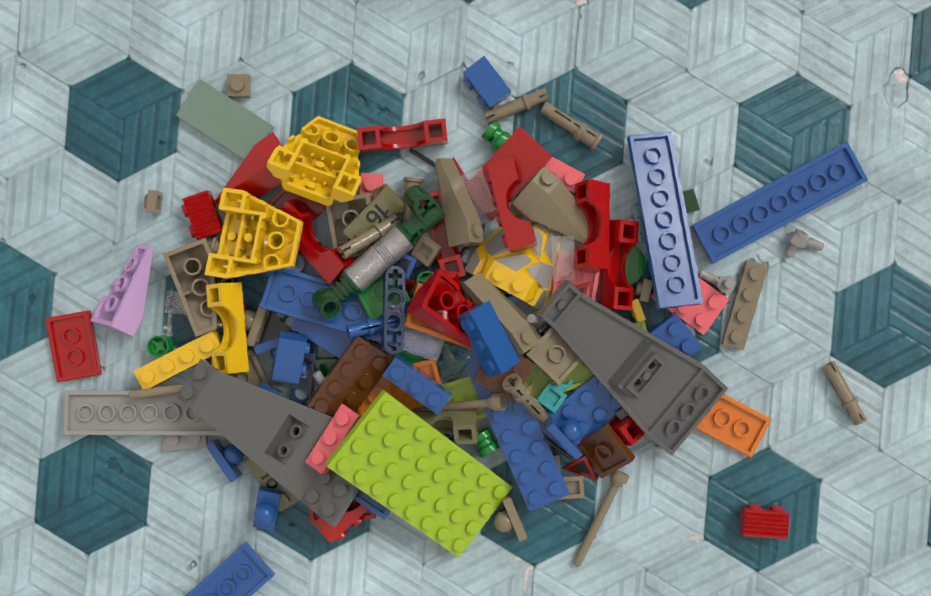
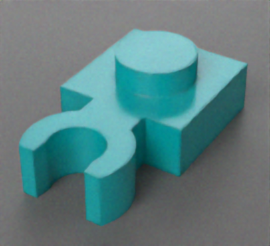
M570 379L567 384L561 383L559 386L549 382L536 400L554 414L567 397L562 391L569 388L573 380Z

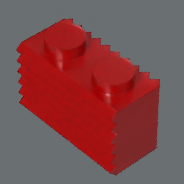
M205 190L182 199L184 204L181 205L185 217L190 219L189 231L193 238H196V240L206 238L207 240L222 234L223 223L211 191Z
M748 503L746 507L741 506L739 533L749 537L788 540L790 513L784 510L783 506L769 505V508H761L760 504Z

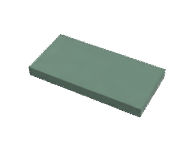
M201 79L198 80L176 114L177 117L243 159L246 158L257 142L269 135L274 129V126Z

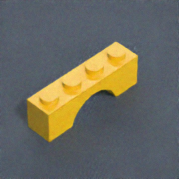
M242 282L206 285L208 308L214 310L219 315L224 328L221 344L216 350L211 352L212 365L225 374L248 372Z
M213 330L133 372L142 389L154 388L197 365L200 359L208 360L212 358L211 352L219 347L223 337L219 330Z

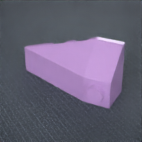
M138 244L124 265L123 269L125 272L118 279L115 278L112 282L114 288L108 297L103 295L90 320L91 322L134 337L140 328V322L143 318L153 247Z

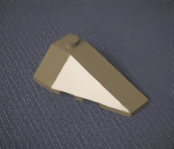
M437 158L436 166L443 211L446 215L444 218L449 247L480 246L484 242L481 221L454 160Z
M543 167L510 206L528 221L533 223L536 221L545 225L546 229L552 232L553 230L564 234L567 239L582 245L586 241L589 231L587 218L583 211L575 205L574 196L562 181L546 167Z
M369 193L357 194L353 200L346 202L335 200L332 205L326 206L333 249L350 241L342 230L371 202ZM368 246L351 255V257L356 261L359 256L368 250Z
M206 238L163 253L195 337L217 329V313L208 308L206 285L215 284V277L204 275L209 253H212Z
M480 272L462 283L475 305L490 300L518 356L524 354L540 342L541 336L537 333L533 323L528 322V316Z

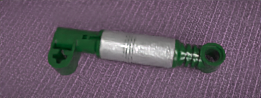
M413 185L404 194V201L413 212V215L403 224H397L392 230L390 229L389 233L387 232V234L383 235L377 243L373 244L370 249L366 250L349 267L347 266L341 272L340 281H335V286L331 284V289L323 288L314 293L312 304L325 319L336 317L341 311L342 301L346 302L347 297L350 299L351 293L353 295L360 294L363 290L367 289L391 265L398 262L408 251L410 252L411 248L413 249L416 246L418 239L446 216L435 199L421 186ZM421 200L425 205L421 206L419 201Z

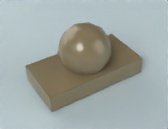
M261 302L257 312L252 310L244 311L245 330L249 332L246 342L247 345L252 347L259 344L270 311L260 308Z
M507 494L506 497L502 498L506 511H500L496 514L494 526L498 531L504 533L514 528L520 542L527 539V534L511 495Z

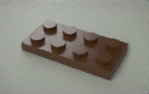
M362 336L354 337L305 406L331 417H334L341 404L357 412L394 358Z

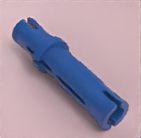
M394 315L389 316L387 320L389 322L388 325L391 328L397 327L399 325L398 317ZM382 317L375 319L366 318L363 322L346 325L348 338L352 339L367 334L372 336L375 332L382 331Z

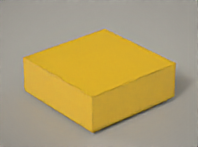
M633 299L632 310H630L633 320L635 322L646 320L639 300Z

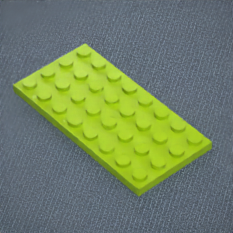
M383 389L325 462L329 469L457 557L462 555L501 504L502 498L506 497L513 488Z

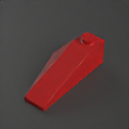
M271 132L253 146L224 188L244 190L252 196L260 198L281 184V179L274 177L266 167L274 149L279 145L283 147V144L274 132ZM222 191L215 200L218 205L220 204Z
M438 269L415 293L407 312L423 324L473 350L471 342L458 319V316L471 309L473 304L469 299H465L459 290L461 287L458 283Z

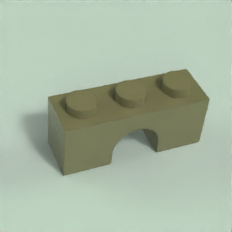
M477 409L440 411L438 415L433 411L414 412L440 433L454 436L456 445L478 443L479 424Z

